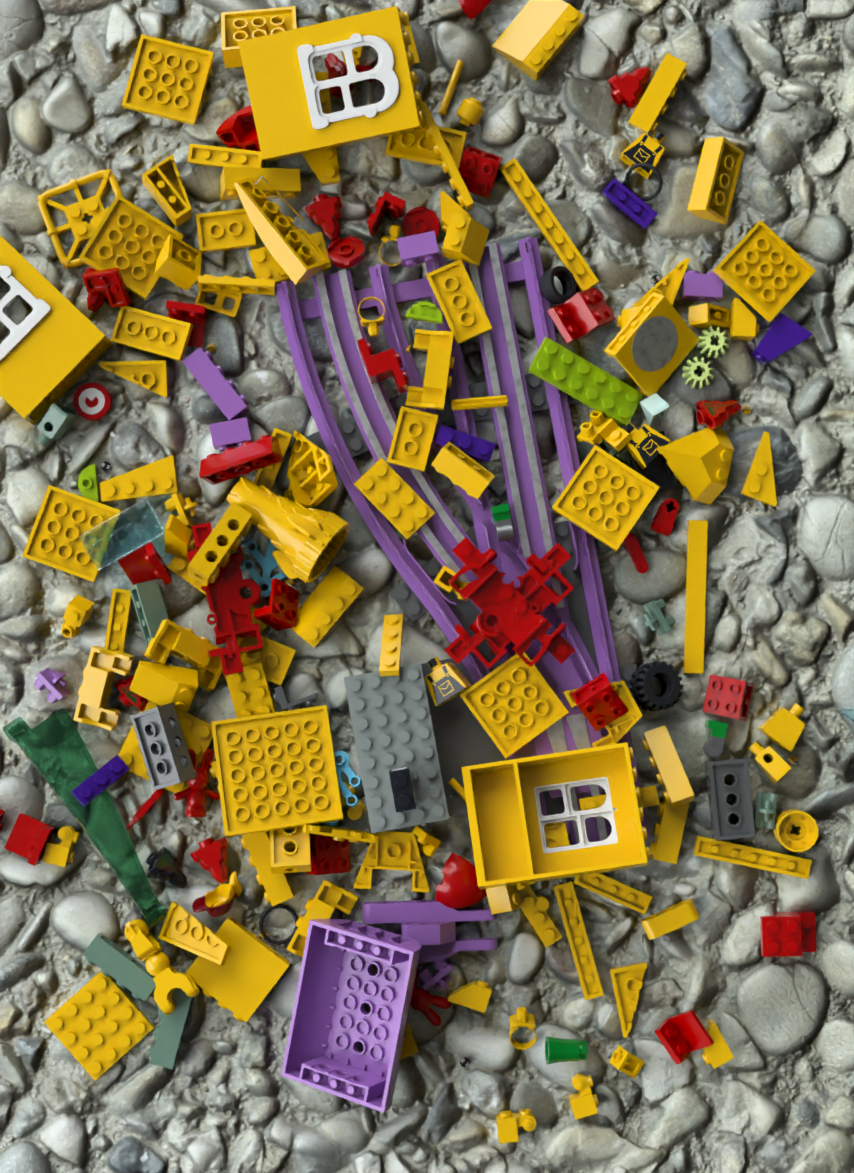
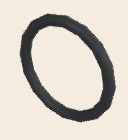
M637 163L630 167L626 173V188L634 193L629 185V176L637 167L650 168L658 177L657 191L650 197L635 195L642 201L652 200L658 196L662 189L661 174L651 164Z
M277 904L273 907L270 906L263 912L259 921V929L263 938L269 943L281 945L291 941L298 927L295 926L293 933L287 939L281 941L272 940L264 932L263 921L268 912L277 908L289 911L294 917L295 924L298 916L289 906Z

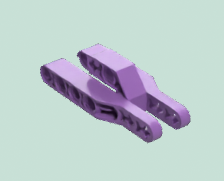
M436 900L362 903L363 923H404L401 924L402 936L418 940L421 944L418 962L442 961L459 951L498 949L497 938H456L455 921L496 920L497 914L492 915L490 908H448L442 903L436 902Z

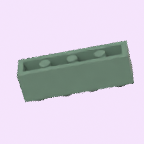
M157 579L138 583L129 588L146 647H148L151 638H155L162 620H169L167 605L163 601L162 588L158 584Z
M101 932L96 935L83 953L88 963L91 965L96 964L101 968L100 971L105 976L113 977L117 980L118 986L123 989H129L132 992V996L139 1001L143 1000L145 1002L156 988V984L152 979L155 976L150 975L143 964Z
M176 988L172 994V999L176 1006L175 1011L171 1015H166L160 1010L159 1018L161 1023L160 1026H156L153 1036L156 1038L155 1045H151L148 1057H151L150 1064L168 1069H173L176 1064L194 998L187 996L181 988Z

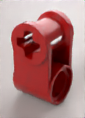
M669 498L660 503L650 530L665 536L670 535L679 510V503L675 499ZM671 503L673 510L667 512L665 505Z

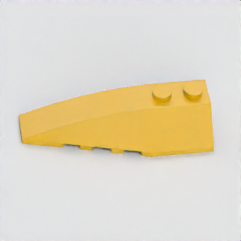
M249 178L238 180L234 183L243 207L259 237L295 285L307 281L331 262L303 228L299 230L293 224L294 220L290 216L285 217L279 211L280 207L275 202L268 201L266 199L267 195Z

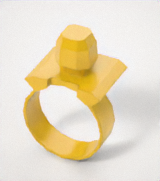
M391 225L389 230L391 235H384L381 238L383 241L382 245L388 241H397V238H402L399 236L401 234L400 225ZM382 245L380 246L379 257L384 264H387L388 266H396L401 263L400 261L396 264H390L383 260L381 256Z
M376 297L364 298L358 306V314L361 319L360 324L363 327H368L370 337L379 336V326L377 325L385 323V307L382 301ZM367 300H376L383 306V315L373 321L366 320L360 316L361 305Z
M519 1007L516 1010V1015L509 1016V1037L511 1044L515 1048L524 1050L534 1046L537 1034L534 1015L527 1014L525 1007ZM518 1027H528V1029L535 1033L534 1038L527 1043H517L511 1038V1035Z

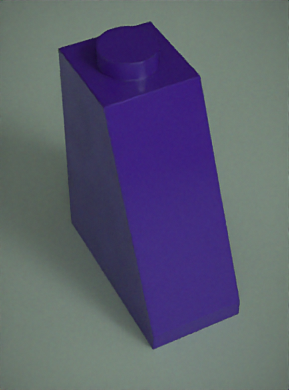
M780 312L751 354L754 355L758 362L768 364L805 342L812 333Z

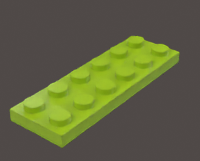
M548 337L543 339L528 370L530 373L588 407L601 411L604 416L613 419L624 428L630 423L643 393Z

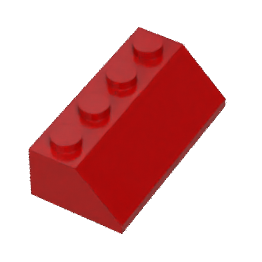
M264 435L255 442L247 441L240 447L227 448L223 453L210 454L206 459L201 460L200 478L212 485H216L282 462L283 457L278 440L273 436Z

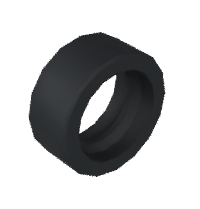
M556 266L544 272L541 277V291L544 297L552 304L560 305L576 294L575 278L563 266ZM554 276L562 284L563 295L557 291L554 285Z

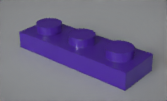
M613 178L601 193L644 230L658 214L616 178Z
M441 425L435 441L436 445L442 447L451 442L468 456L488 463L496 445L495 443Z
M116 755L73 789L71 794L85 807L126 774L130 768Z

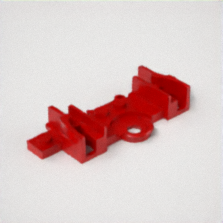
M211 522L191 526L196 550L187 553L188 564L212 532ZM240 545L237 553L230 555V560L226 566L219 568V576L213 584L210 582L207 587H201V590L206 593L209 611L213 613L207 616V623L209 625L216 623L214 627L216 645L226 643V647L208 650V656H220L224 676L244 672L241 654L257 653L263 649L258 623L253 624L249 606L257 605L260 601L261 589L254 580L243 579L240 566L243 564L244 559ZM246 587L251 590L252 594L249 598H243L240 595L242 588ZM236 637H257L258 645L238 647Z
M467 537L452 550L464 566L448 583L464 600L469 597L481 609L482 612L480 615H477L476 619L477 627L481 633L489 637H495L502 631L515 645L512 650L529 667H532L547 651L560 664L575 651L561 636L566 630L564 622L550 635L546 634L545 632L552 625L546 617L535 614L539 610V605L532 603L528 607V601L514 587V581H511L509 584L503 583L502 577L506 573L499 572L498 568L492 563L497 558L495 550L488 549L482 554ZM471 571L478 579L468 583L460 590L454 581L462 574ZM490 615H494L498 619V623L494 627H490L486 623V619ZM535 637L542 646L536 656L529 661L523 653L529 648Z
M559 543L541 559L535 554H531L526 559V564L530 569L523 576L516 577L520 581V585L516 589L528 601V607L532 603L539 605V610L535 613L536 615H539L550 604L556 606L574 589L558 571L571 558ZM551 577L561 583L567 590L562 595H559L552 588L546 586L544 582ZM490 615L487 617L486 623L488 626L494 627L497 625L498 619L496 616ZM474 621L469 626L475 633L471 637L458 623L455 626V631L460 636L444 650L457 665L472 651L489 669L507 652L504 647L511 641L502 631L495 637L486 636L480 632L476 621ZM484 639H486L490 649L496 655L490 663L485 660L477 647Z

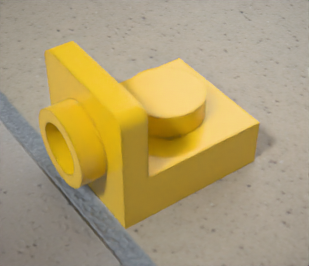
M613 419L608 420L598 430V433L605 442L618 452L633 439Z
M415 826L412 833L418 836L417 841L421 843L418 849L427 856L432 857L442 841L418 826Z
M620 1045L613 1052L609 1060L619 1071L634 1079L645 1063L641 1058L628 1052Z

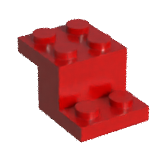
M597 287L580 291L562 305L548 310L549 315L567 344L586 338L601 326L616 320L612 308L607 305L603 293Z
M365 338L357 340L371 384L394 377L399 393L407 392L409 379L406 371H401L403 366L399 352L395 353L392 348L374 355L370 342L366 343Z
M775 912V916H760L761 956H802V952H816L815 912Z

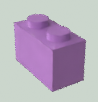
M435 231L397 238L402 267L411 268L420 263L430 264L440 259Z
M693 270L684 274L681 300L719 302L722 299L723 280L714 272L699 274V271Z
M247 417L209 424L213 447L216 450L219 449V452L232 446L240 447L247 441H253Z

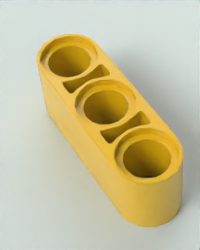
M687 899L641 920L648 939L652 940L700 918V915L693 900Z

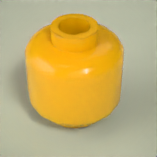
M472 97L464 99L457 111V116L461 118L459 122L467 127L470 124L477 125L484 114L483 103Z

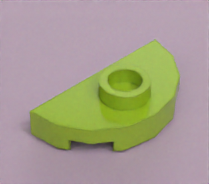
M420 301L408 309L405 316L407 319L443 325V315L440 309L428 301Z
M96 464L87 466L80 473L78 488L85 498L100 502Z

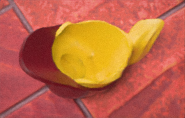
M235 871L231 874L229 883L221 884L213 891L207 892L205 896L197 898L192 905L193 912L207 911L214 918L226 914L231 909L234 899L242 893V886L237 878V872Z

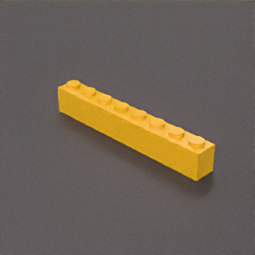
M216 761L211 763L210 772L213 778L218 780ZM269 832L242 835L243 838L240 839L242 846L245 850L248 849L249 862L252 868L256 867L258 872L256 878L260 886L263 885L265 888L264 897L267 903L271 902L273 907L293 898L295 892L287 874H272Z

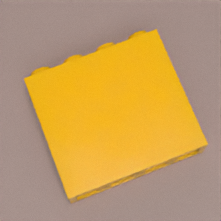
M229 915L215 933L231 946L225 965H220L198 956L186 973L192 976L195 983L202 988V992L206 996L214 997L218 1000L217 1004L225 1010L228 1008L232 1011L233 1016L237 1020L247 1022L291 962Z

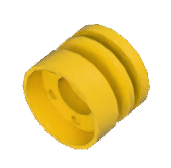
M787 809L776 817L773 833L775 839L786 849L793 852H803L809 850L816 843L818 826L809 814L799 809ZM792 825L798 827V828L796 829V831H797L796 834L793 833V832H790V831L792 830V828H791Z

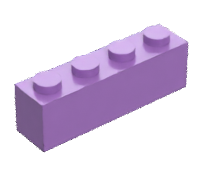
M199 347L182 362L229 421L238 419L249 410L246 406L249 402L242 394L238 395L235 392L237 387L231 379L227 381L223 377L225 372L219 364L215 366L211 362L214 358L207 349L203 351Z

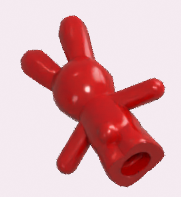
M188 749L196 778L187 780L189 788L175 793L173 798L174 800H181L188 797L185 810L186 816L206 817V797L213 800L220 799L219 793L205 788L209 782L208 770L212 763L214 752L211 749H207L203 753L200 767H198L195 751Z
M417 969L410 1005L413 1009L422 1012L432 1025L440 1026L441 1018L430 1008V1005L449 1009L451 1002L447 1001L446 998L431 995L429 991H425L423 988H416L419 973Z

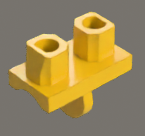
M593 410L590 413L591 420L582 423L580 426L581 432L577 436L579 442L586 441L592 445L602 443L604 439L598 433V430L610 420V418L604 417L601 411Z
M172 494V498L164 502L168 512L177 509L179 516L176 518L190 528L194 525L191 517L196 515L194 509L199 506L198 502L192 503L190 497L184 499L182 494Z

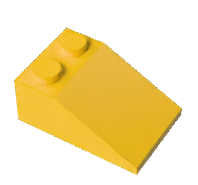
M139 661L130 691L160 706L174 703L176 711L188 713L198 688L197 670Z

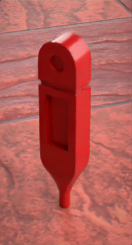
M629 532L624 543L636 571L643 574L647 572L648 564L636 536Z
M162 788L156 790L135 813L131 822L126 827L127 830L140 821L157 800L160 799L165 793Z

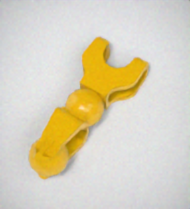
M133 919L125 924L124 933L126 939L131 942L138 959L146 962L147 972L155 976L152 978L156 984L154 991L155 1002L164 1014L171 1015L176 1008L172 999L175 989L181 988L187 996L195 997L199 994L197 984L191 975L176 971L174 966L170 967L169 957L161 952L162 945L149 932L148 924L145 921Z

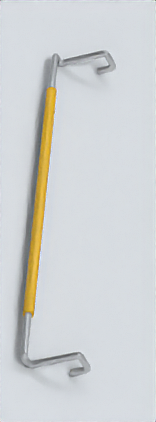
M261 176L259 180L263 178L268 183V185L281 197V199L298 215V217L304 221V219L278 193V191L263 176Z

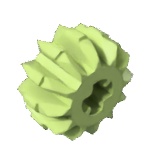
M710 326L708 331L704 329L701 332L702 335L698 336L700 343L697 344V347L703 348L700 352L701 354L707 352V358H710L713 354V357L717 359L719 354L723 356L725 350L729 348L727 342L730 338L724 337L727 333L726 331L719 332L720 327H717L714 331L713 327ZM715 340L717 343L712 346L710 342Z
M697 357L693 358V362L687 360V366L682 368L686 372L682 374V378H688L685 384L687 385L691 382L692 389L696 387V384L699 389H702L703 384L708 386L710 384L709 380L714 378L710 374L714 372V368H708L711 362L708 361L705 364L704 357L700 359V362ZM696 369L702 373L699 377L697 376L698 374L695 375L694 373Z

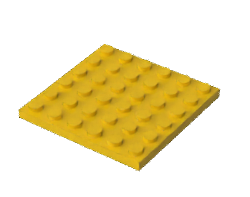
M327 705L211 722L225 838L304 826V824L312 825L343 820Z

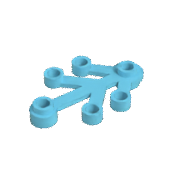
M268 539L265 558L258 550L255 542L250 541L246 544V550L254 556L263 568L262 577L255 570V564L251 560H246L243 563V569L249 572L260 589L263 584L268 585L267 591H262L261 589V597L270 596L272 579L282 580L285 577L288 578L287 575L283 574L282 569L281 572L270 578L271 571L278 566L272 556L275 546L271 543L270 539ZM250 544L255 545V549L253 551H250L248 549V546ZM247 563L252 564V568L249 570L245 567Z
M344 751L334 752L339 790L346 798L347 805L355 807L358 804V798L350 792L342 781V770L349 778V784L353 788H358L362 781L349 767L350 758L348 754ZM338 757L343 758L341 763L336 762ZM357 778L358 783L353 785L352 780ZM352 797L355 798V802L353 804H349V799ZM338 821L325 822L330 827L338 823Z

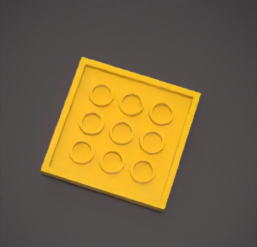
M141 34L122 101V107L195 126L213 63L214 52Z
M117 194L79 256V260L97 271L119 268L125 287L146 300L160 277L159 274L155 273L156 260L167 237L171 234L182 240L184 235Z
M761 220L713 270L716 275L768 322L780 312L816 271Z
M594 445L552 506V510L617 552L660 487Z
M48 485L22 557L96 582L121 515L120 512L122 511Z
M524 652L523 655L530 661V658ZM517 654L460 694V697L505 758L569 713L535 665L529 667Z
M147 699L146 707L139 713L160 705ZM176 711L187 749L195 751L197 766L199 767L203 753L208 749L213 739L212 726L210 723L190 713ZM132 726L118 756L130 768V772L150 781L137 736ZM187 781L165 787V789L177 793L189 788Z
M101 971L44 1021L95 1081L155 1027L124 990L117 985L116 981L111 976H105Z

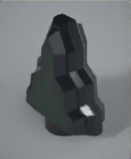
M162 847L159 852L154 850L145 861L149 865L146 872L147 875L163 882L168 881L171 885L182 889L186 887L188 883L187 878L177 868L176 861L171 857V853L167 848Z

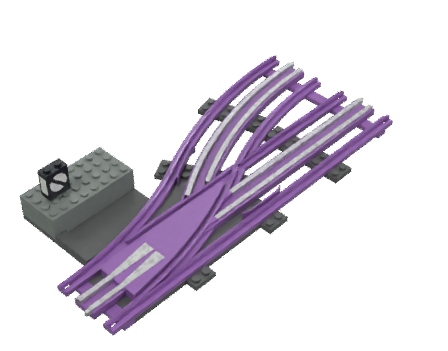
M526 237L524 240H518L521 261L503 264L500 243H490L488 246H485L479 266L464 262V267L492 326V330L478 336L486 382L467 384L461 346L456 344L453 337L451 357H455L453 369L449 368V376H452L451 388H447L444 410L412 408L439 415L431 444L436 456L443 448L435 444L441 425L449 428L456 426L457 431L477 437L475 423L493 420L508 497L500 505L509 504L514 539L499 542L491 513L492 504L489 502L487 489L476 499L469 496L463 488L455 485L472 512L474 526L464 532L437 493L425 471L422 472L387 463L401 406L406 407L407 392L388 400L381 381L371 384L357 340L365 338L366 343H368L363 326L360 324L361 319L358 314V306L367 297H376L382 301L385 307V323L382 327L389 349L393 348L395 353L399 352L403 366L401 371H406L409 379L408 386L423 388V382L411 351L409 350L408 354L405 352L409 345L396 304L432 298L433 304L441 311L427 278L391 284L388 265L376 264L374 267H369L373 288L354 291L350 270L338 271L339 273L323 275L322 270L316 273V276L312 277L316 298L301 301L297 299L295 283L293 281H282V283L275 284L282 323L285 328L291 355L308 406L318 428V432L306 438L330 455L333 467L336 468L363 520L391 563L404 579L402 583L389 593L412 622H415L428 611L449 644L460 636L455 631V626L458 623L471 637L475 635L469 626L476 621L477 615H480L482 612L481 609L470 598L468 601L459 600L453 591L449 594L433 583L444 565L455 573L464 566L452 550L465 537L482 554L488 549L497 552V558L492 563L498 568L499 572L506 573L502 577L503 583L509 584L511 581H514L515 588L520 585V581L516 577L523 576L530 569L526 564V559L531 554H535L541 559L559 543L571 556L558 571L574 589L556 606L550 604L539 615H542L544 618L546 617L552 625L545 632L548 635L564 622L566 630L561 636L575 651L562 664L548 651L534 664L569 713L509 757L505 758L460 697V694L443 705L436 706L425 681V676L432 672L428 663L400 667V675L380 676L379 671L344 677L371 833L447 820L450 816L468 813L466 802L448 783L454 777L464 788L461 767L592 748L593 742L608 735L609 732L606 727L595 731L577 705L571 708L563 692L580 688L602 673L606 674L610 683L624 680L629 689L632 688V685L629 684V681L633 679L631 675L633 672H637L636 664L618 667L597 554L613 552L614 550L569 520L552 523L532 413L544 410L550 411L565 489L580 467L569 406L583 403L532 373L524 375L507 284L525 281L537 348L539 349L545 337L556 342L553 320L548 313L550 309L549 301L541 291L540 282L543 268L537 237ZM442 254L439 255L440 259L434 262L435 270L446 266ZM425 263L427 274L434 271L433 263ZM367 300L360 307V311L377 308L380 317L384 312L383 306L376 300ZM443 315V325L437 324L438 331L451 332ZM321 318L338 377L353 413V416L338 423L335 422L315 368L303 321ZM501 395H507L508 405L503 407L455 411L451 408V400ZM370 451L375 463L382 458L435 512L417 531L434 555L422 567L408 551L405 538H403V546L386 518L354 486V483L361 475L353 458ZM471 457L473 460H475L477 463L483 466L482 460ZM559 488L558 492L561 494L563 490ZM471 571L462 574L459 578L461 582L465 583L478 579ZM551 577L544 582L546 586L552 588L559 595H562L567 590L561 583ZM486 639L477 646L488 663L496 657ZM534 639L525 651L530 660L536 656L542 646L537 639ZM512 642L508 643L504 647L507 652L489 669L472 651L458 665L452 658L440 660L442 665L452 662L469 681L471 686H473L514 656L516 653L512 648L515 645ZM629 730L616 744L628 742V748L632 747L634 759L631 762V766L636 767L637 781L634 784L635 787L641 788L631 732ZM596 784L572 787L570 794L573 810L580 811L579 798L606 794L605 790ZM561 790L540 792L539 800L542 815L561 814L565 811ZM644 807L642 808L644 819L643 821H641V826L646 827L647 840H650V832L646 817V811ZM597 816L585 820L589 842L602 841L610 836L609 826L611 824L606 818ZM575 820L565 821L567 834L571 835L572 845L578 844L580 839L577 822Z

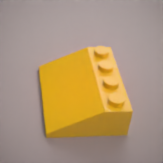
M529 0L492 45V48L536 82L582 26L584 15L562 0Z
M296 6L222 12L221 37L225 68L243 67L238 41L296 29Z

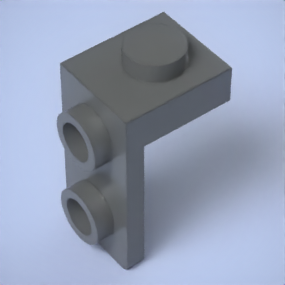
M283 686L274 688L275 692L272 693L276 704L280 703L281 709H287V711L298 709V704L305 702V705L317 702L316 698L319 697V694L315 693L289 703Z

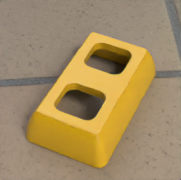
M198 292L195 301L196 305L205 306L206 309L231 317L236 316L242 299L241 293L212 292L217 294L215 304L211 305L205 303L208 292ZM225 298L235 300L231 311L222 307Z

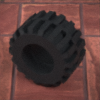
M656 661L643 664L636 668L637 672L632 673L633 679L629 681L632 688H629V690L633 692L632 696L637 700V705L642 706L641 709L649 711L664 710L673 707V704L679 701L677 697L682 696V692H680V689H683V685L680 684L682 677H678L677 674L679 672L677 669L673 670V665H667V662ZM653 676L661 684L659 696H656L651 689Z

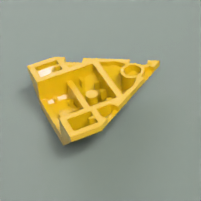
M705 427L703 430L656 448L666 458V463L680 483L689 490V495L694 501L710 505L726 487L734 452L726 431L718 428L711 430L709 427Z
M294 430L293 438L296 441L290 453L286 478L290 480L288 490L284 491V497L292 502H298L306 508H314L338 487L330 455L301 433Z

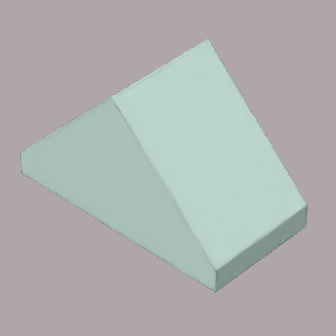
M657 393L639 402L649 426L665 418L670 407Z

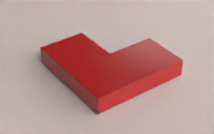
M119 268L83 273L82 278L88 293L106 291L111 308L130 305L131 301Z

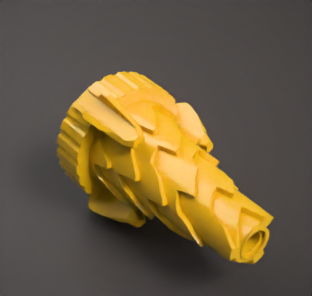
M245 476L241 477L226 499L230 504L234 502L252 514V524L257 526L258 530L279 549L274 551L272 556L287 577L290 579L300 578L305 583L313 582L323 573L340 550L350 530V524L335 513L306 508L298 502H292L283 496L276 495L263 485L259 487Z

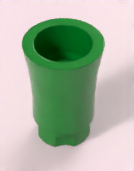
M546 1036L545 1060L547 1065L587 1059L585 1040Z

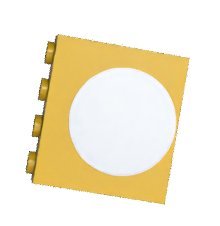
M653 292L606 347L604 352L608 356L615 358L641 388L639 392L649 397L658 392L659 388L682 363L689 352L694 349L699 339L667 298Z

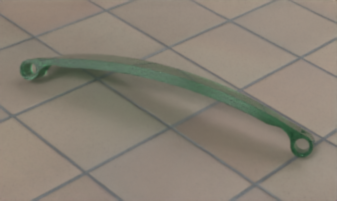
M62 708L32 729L21 717L4 726L3 731L9 740L15 742L99 850L137 905L141 918L148 924V927L153 928L166 918L167 914L150 887L141 862L108 789L103 791L85 807L71 794L73 789L98 769L68 712Z

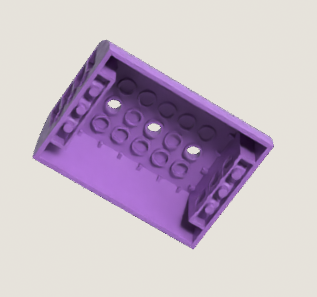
M310 920L281 1076L383 1113L388 1111L393 1101L420 956V942L352 920ZM372 964H375L378 968L376 975L371 970ZM365 1003H368L370 1005V1013H367L365 1011ZM358 1041L363 1044L362 1052L357 1048Z

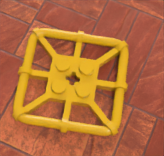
M108 168L76 180L75 178L70 179V182L47 190L37 198L39 200L40 212L47 227L46 233L52 240L59 261L66 269L85 264L79 258L74 259L80 244L90 240L109 209H105L101 201L109 181L115 196L118 194L124 198L116 176ZM103 178L96 195L83 200L79 187ZM74 189L78 202L64 206L49 198ZM46 205L65 212L69 223L55 228ZM86 215L93 216L89 224L86 221L83 222ZM72 230L75 241L66 257L58 234Z

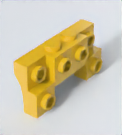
M415 329L413 350L428 352L423 388L408 386L406 407L444 410L447 387L451 388L452 376H449V368L453 369L455 357H451L454 332Z
M168 619L162 620L155 638H151L144 654L145 657L152 661L164 664L169 653L198 668V686L207 691L214 690L223 671L220 656H208V650L218 649V647L211 644L207 638L195 635L193 630L183 628Z
M97 645L91 647L87 667L83 671V683L78 691L79 699L74 721L98 726L110 731L116 729L120 710L108 707L107 704L115 673L124 676L129 675L134 660L133 655L118 650L112 651Z
M324 878L314 899L309 898L304 907L307 909L306 914L299 916L295 924L298 928L286 950L303 957L309 921L312 919H330L335 907L349 915L359 896Z

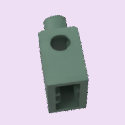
M53 403L37 427L42 432L37 441L47 447L51 440H61L80 416L66 405Z

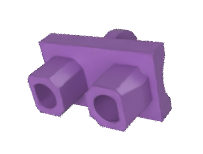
M46 668L35 675L37 679L34 686L41 691L47 687L51 691L47 695V699L52 704L71 693L66 687L67 682L63 679L66 676L64 671L58 674L55 670L51 671L49 668Z
M445 960L433 961L432 964L437 969L434 974H431L426 967L418 973L425 991L437 981L439 983L434 986L435 990L438 991L443 987L447 991L450 989L447 983L452 978L449 974L444 979L442 977L453 969V965Z

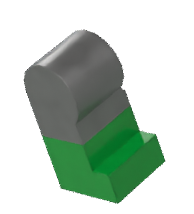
M509 504L492 506L491 513L498 541L513 540L514 532Z
M706 720L705 727L710 728L708 740L703 746L706 755L717 757L722 753L727 723Z

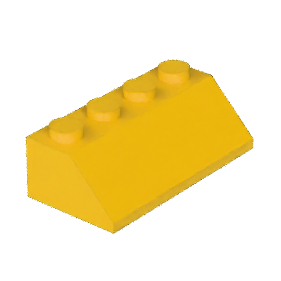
M725 137L705 138L687 211L698 218L727 224L745 153Z
M334 566L298 609L296 627L291 629L313 648H316L361 595L364 588L337 566Z

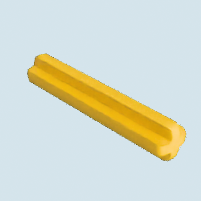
M507 395L451 400L453 411L508 405Z

